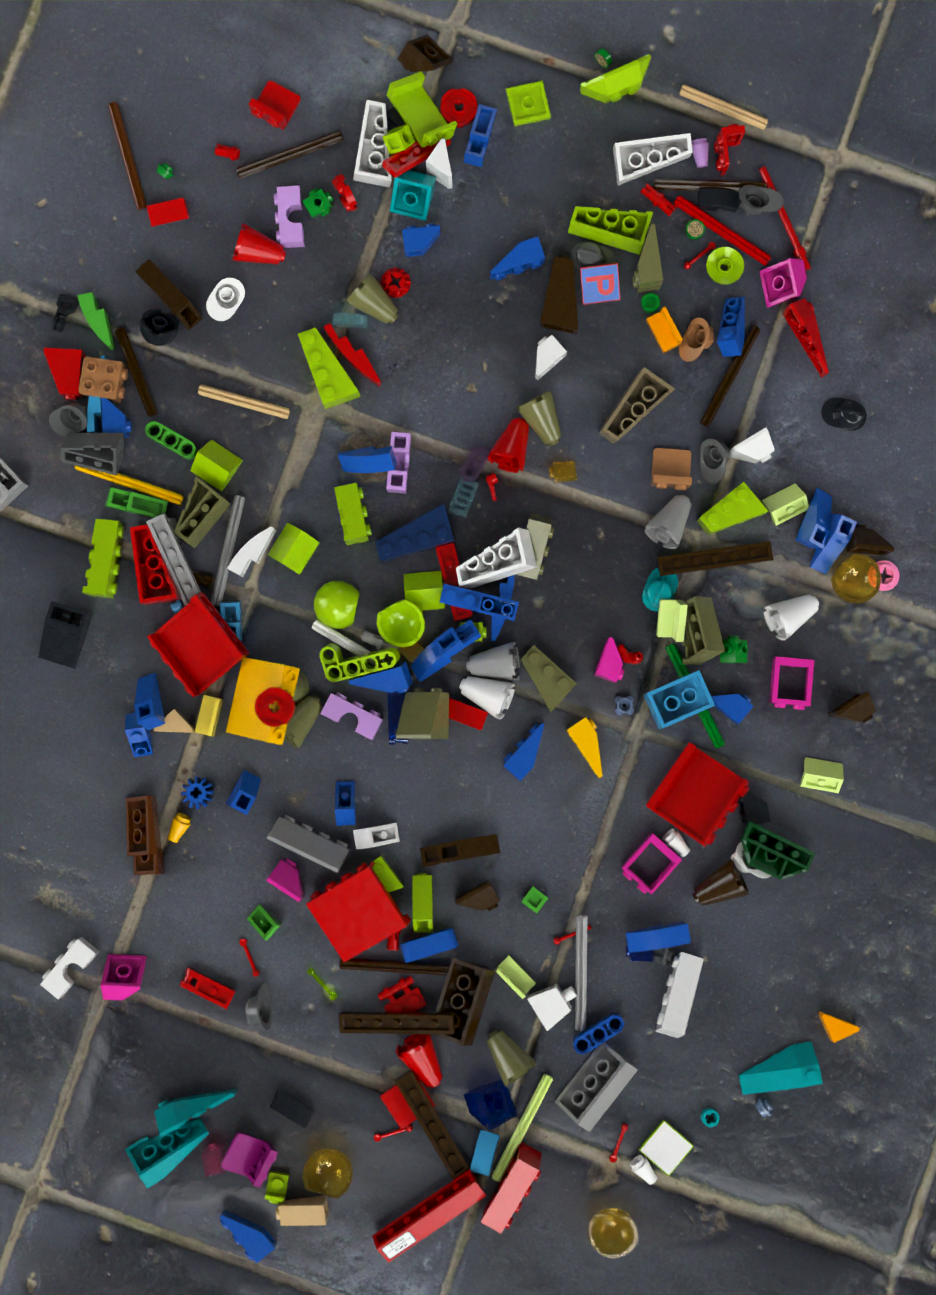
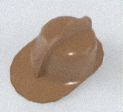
M699 317L691 321L679 345L680 357L687 362L694 361L699 357L703 349H707L712 345L714 341V328L708 325L705 319Z

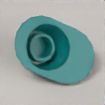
M658 568L652 571L642 594L643 603L648 609L658 612L661 599H673L678 587L677 575L659 577Z

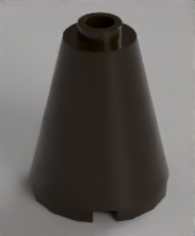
M732 859L724 863L694 888L695 892L692 895L697 904L701 903L702 906L749 895L747 885L742 875L736 870L737 868Z

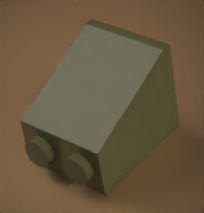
M431 688L430 692H425V689H413V692H406L396 738L449 739V693L442 692V689Z

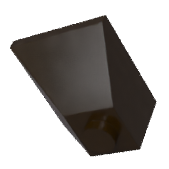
M428 35L408 41L397 58L403 68L409 72L433 71L453 62V59Z
M857 524L848 542L847 552L886 556L894 552V547L873 529H868L866 525Z
M865 691L857 693L829 712L828 716L865 723L873 718L872 714L876 712L869 692Z
M489 879L455 898L456 905L482 911L487 909L488 912L498 907L497 903L500 902Z

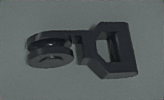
M62 294L59 295L56 303L58 309L52 322V329L60 333L63 331L65 318H60V315L68 317V315L75 313L79 300ZM63 303L71 305V308L68 310L61 307Z

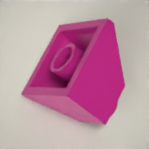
M790 258L759 271L767 308L801 295L807 279L803 260Z
M609 637L606 639L594 676L616 683L617 680L622 679L625 670L622 669L623 663L614 639Z
M289 858L286 860L281 859L266 881L300 902L305 894L300 870L296 867L297 863Z
M108 954L101 981L103 1000H124L140 990L147 956Z

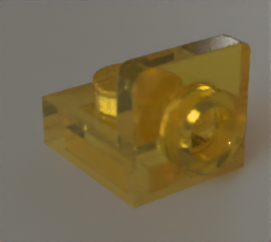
M575 461L552 462V467H549L550 479L553 478L554 483L577 481Z

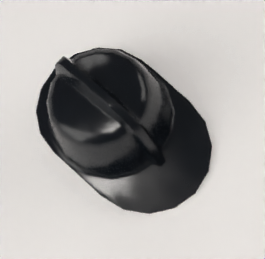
M844 398L829 399L821 409L822 418L828 425L855 431L860 429L865 424L867 418L865 408L860 403Z

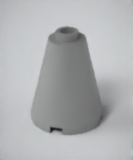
M676 495L647 523L645 527L646 535L655 543H658V541L664 543L663 547L676 549L680 544L692 506L690 499L685 495Z
M510 642L470 656L469 660L466 661L467 671H470L471 675L519 680L520 673L516 674V669L520 668L518 648L514 647L516 643Z

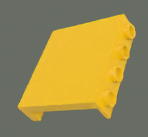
M250 658L242 659L226 733L283 745L287 724L280 727H271L263 724L255 713L254 705L257 696L270 687L285 689L294 697L300 668ZM274 701V704H270L273 713L280 709L277 701Z

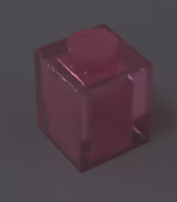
M211 1144L206 1146V1149L201 1153L205 1177L224 1174L226 1170L221 1167V1162L225 1156L224 1145Z

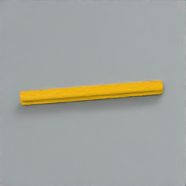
M75 465L76 470L177 505H181L184 496L120 473L112 475Z

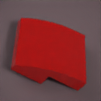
M414 1074L432 1106H436L432 1101L431 1097L429 1096V1094L427 1093V1091L425 1090V1088L423 1087V1085L421 1084V1082L419 1081V1079L417 1078V1076ZM397 1084L379 1096L400 1129H403L417 1119Z

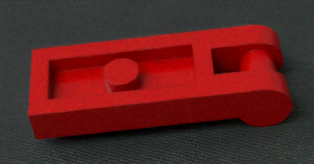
M187 967L185 971L186 976L184 979H181L179 985L228 1009L236 990L191 967ZM193 978L198 980L196 985L191 983Z

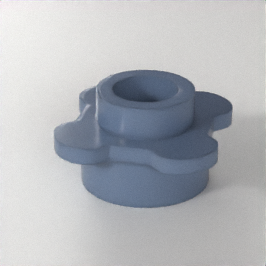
M616 697L615 703L617 708L615 713L617 715L622 713L633 714V697Z

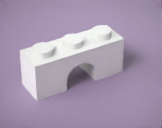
M83 937L77 940L74 938L68 944L67 948L69 950L66 954H61L55 960L56 966L52 970H47L42 976L44 980L40 985L57 999L62 998L75 982L68 976L67 968L69 964L76 963L84 969L100 952Z

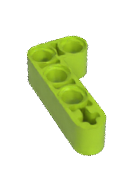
M335 643L327 644L320 651V660L325 676L331 682L393 667L400 659L399 651L393 647L343 659L341 649ZM327 649L333 651L334 657L327 655ZM387 655H389V657L393 656L392 661L388 658L382 662V659H384ZM368 658L375 660L376 666L369 665ZM350 663L356 664L358 670H352L350 668ZM332 668H337L339 675L333 674Z

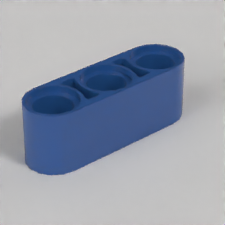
M453 927L400 943L405 963L459 946Z
M610 1013L585 1031L577 1034L573 1039L575 1051L579 1054H586L621 1032L624 1027L622 1017L617 1013ZM613 1018H617L620 1020V1023L617 1027H611L609 1025L610 1021ZM596 1029L603 1030V1035L600 1038L593 1036V1032ZM584 1039L587 1041L586 1047L578 1048L577 1042Z

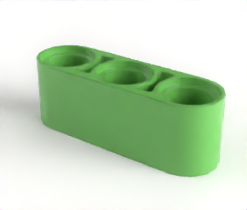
M151 421L146 425L145 432L154 442L186 460L195 459L198 449L193 442L156 421ZM158 427L160 429L159 433L155 436L151 435L152 429ZM170 437H176V442L173 445H168L167 443ZM187 446H192L193 448L190 454H184V449Z

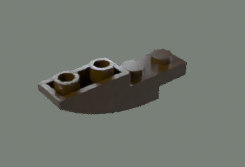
M497 834L420 848L423 867L501 853Z

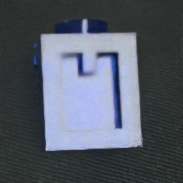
M626 945V957H629L630 962H653V950L629 953Z

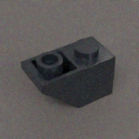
M750 791L744 797L740 796L737 803L741 804L742 811L739 812L741 822L745 823V826H747L749 821L757 825L771 822L768 806L765 801Z

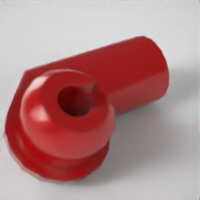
M623 644L617 647L623 662L639 664L643 660L641 652H628Z

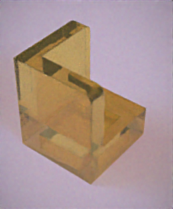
M417 642L411 646L398 648V651L411 664L425 650Z

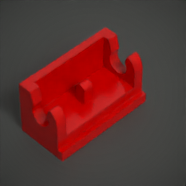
M184 198L146 206L151 227L190 218Z

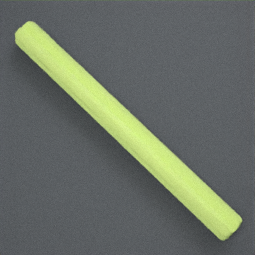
M543 1074L492 1174V1179L501 1182L553 1081L550 1075Z

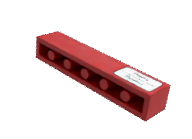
M470 1169L372 1235L376 1249L389 1263L483 1199L486 1194L481 1183Z

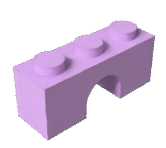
M300 186L277 187V194H274V204L278 205V212H275L276 224H279V231H276L277 242H280L284 248L305 247L302 223H292L288 220L291 212L302 210Z
M391 432L390 446H392L397 464L395 470L388 471L386 489L389 493L406 494L411 433Z
M338 692L335 695L331 693L320 714L339 723L344 714L354 713L358 718V726L355 732L373 740L383 722V719L380 718L381 714L372 709L370 712L363 710L364 705L353 701L352 704L345 701L347 697Z

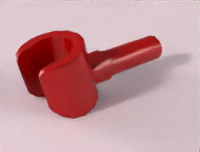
M495 473L486 477V482L491 491L492 501H496L497 497L493 484L498 483V479Z

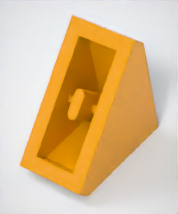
M819 1011L820 1020L829 1039L833 1043L860 1030V1027L853 1023Z

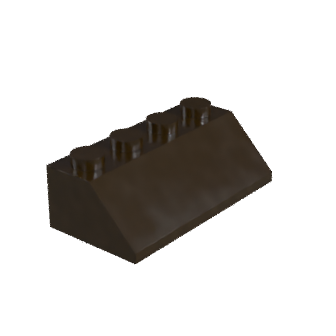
M452 958L435 1013H454L455 1033L434 1035L462 1046H472L495 970L462 959Z

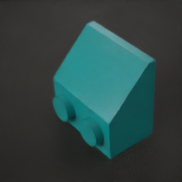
M411 170L396 177L390 212L426 221L434 193L436 177Z

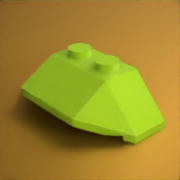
M650 53L581 83V94L608 103L610 101L616 102L626 94L632 95L638 92L651 60Z

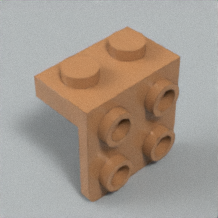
M85 357L79 393L86 396L107 398L113 403L120 404L121 399H124L125 396L123 384L124 380H127L128 369L120 361Z
M655 448L652 460L651 486H656L657 489L673 487L675 490L685 491L686 488L689 489L692 485V477H690L691 452L689 450Z

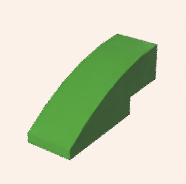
M92 292L77 295L83 314L93 331L111 350H115L108 314L104 309L98 308L96 296Z
M110 487L105 507L155 518L166 512L168 501Z

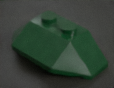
M750 821L741 838L746 864L779 880L807 872L816 854Z

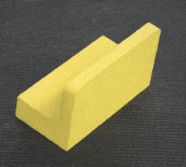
M207 695L203 696L195 728L196 733L215 736L223 699Z

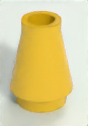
M177 813L176 816H173L167 839L178 843L181 836L191 825V818L183 813Z

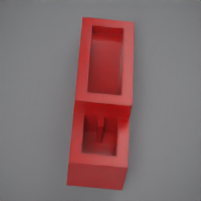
M449 698V719L481 731L488 712Z

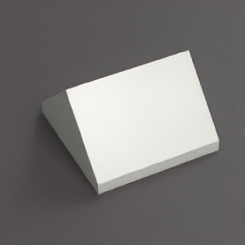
M441 139L426 160L427 175L435 176L436 181L450 189L452 188V173L445 139Z

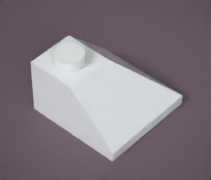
M767 428L762 429L734 446L730 450V458L755 464L759 461L764 463L772 458L770 454L775 449Z

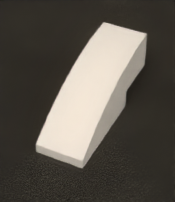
M269 527L250 539L234 556L227 569L243 577L251 561L259 564L276 530L273 527Z

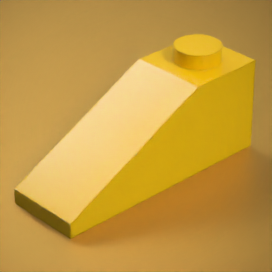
M585 717L568 728L566 732L596 776L601 778L603 774L598 738L595 731L597 726L591 718L588 720Z

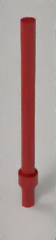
M766 166L760 168L759 172L766 183V187L776 190ZM782 206L777 212L794 247L793 252L796 259L803 260L805 271L811 269V266L806 257V250L801 246L784 206Z

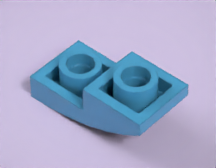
M480 1130L470 1169L472 1172L489 1177L500 1139L499 1135Z

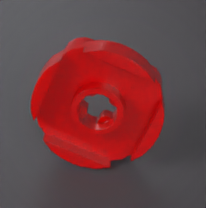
M454 88L443 95L440 112L448 124L456 121V127L463 128L475 119L478 106L476 97L471 91L465 88L456 90ZM455 104H457V105L463 104V106H462V109H463V110H462V111H456V110H455L456 107H455L454 105H455Z
M341 173L331 181L336 191L342 195L339 199L347 212H352L358 209L357 203L349 185L344 183L345 178Z
M270 687L257 696L254 709L263 724L271 727H280L287 724L293 717L295 702L293 696L285 689ZM274 701H277L280 706L276 713H273V709L270 708V704H274Z

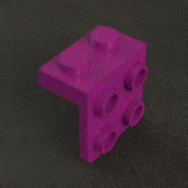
M237 1132L221 1162V1167L248 1177L253 1186L260 1188L263 1181L266 1180L268 1171L275 1162L278 1152L269 1141Z

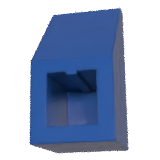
M427 224L425 227L408 226L406 229H402L405 257L425 255L441 235L440 225Z
M136 713L126 714L125 732L133 756L152 755L153 747L150 730L137 723Z
M243 770L225 804L247 815L257 797L261 778Z

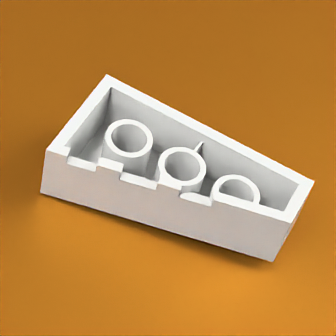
M366 100L353 180L390 188L391 174L382 166L383 161L389 158V152L382 137L387 133L385 103Z
M691 134L615 143L613 153L617 186L689 158L693 153Z
M515 529L509 536H504L492 547H487L478 556H474L458 566L456 572L459 587L471 589L537 568L529 530Z
M683 952L674 956L672 961V967L674 968L672 975L670 974L667 980L668 989L663 996V1006L657 1019L656 1032L675 1038L685 1034L703 958Z

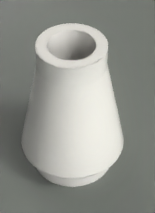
M670 829L662 838L666 846L682 857H685L691 850L680 833L674 829Z
M642 1155L636 1156L630 1163L631 1170L649 1185L656 1182L658 1177L654 1173L648 1159Z

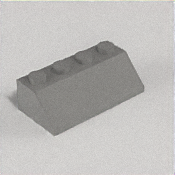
M288 815L280 816L267 837L268 840L338 873L341 870L350 851L347 848L348 844L340 840L334 842L329 839L330 836L321 831L317 834L312 831L313 827L305 823L299 825L295 823L296 819Z
M604 1042L594 1050L555 1100V1103L577 1125L590 1132L638 1069Z

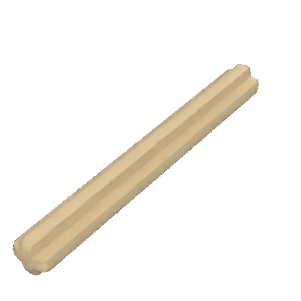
M684 84L680 90V95L760 129H765L768 123L767 118Z
M203 384L198 389L199 395L288 419L290 414L289 408Z

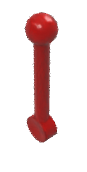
M710 242L706 249H704L691 261L685 262L684 268L689 269L691 265L700 257H702L705 253H707L709 250H714L716 244L714 242Z
M590 925L587 926V930L592 929ZM576 931L560 938L555 937L553 940L554 944L559 945L561 941L575 936Z
M242 938L239 944L245 950L253 970L252 975L257 977L260 972L256 969L247 947V940Z
M626 1123L621 1125L622 1130L613 1154L609 1156L612 1163L617 1161V1152L624 1133L629 1128Z
M409 1124L403 1129H397L384 1134L377 1133L374 1135V1141L379 1142L381 1138L404 1131L411 1132L413 1126Z

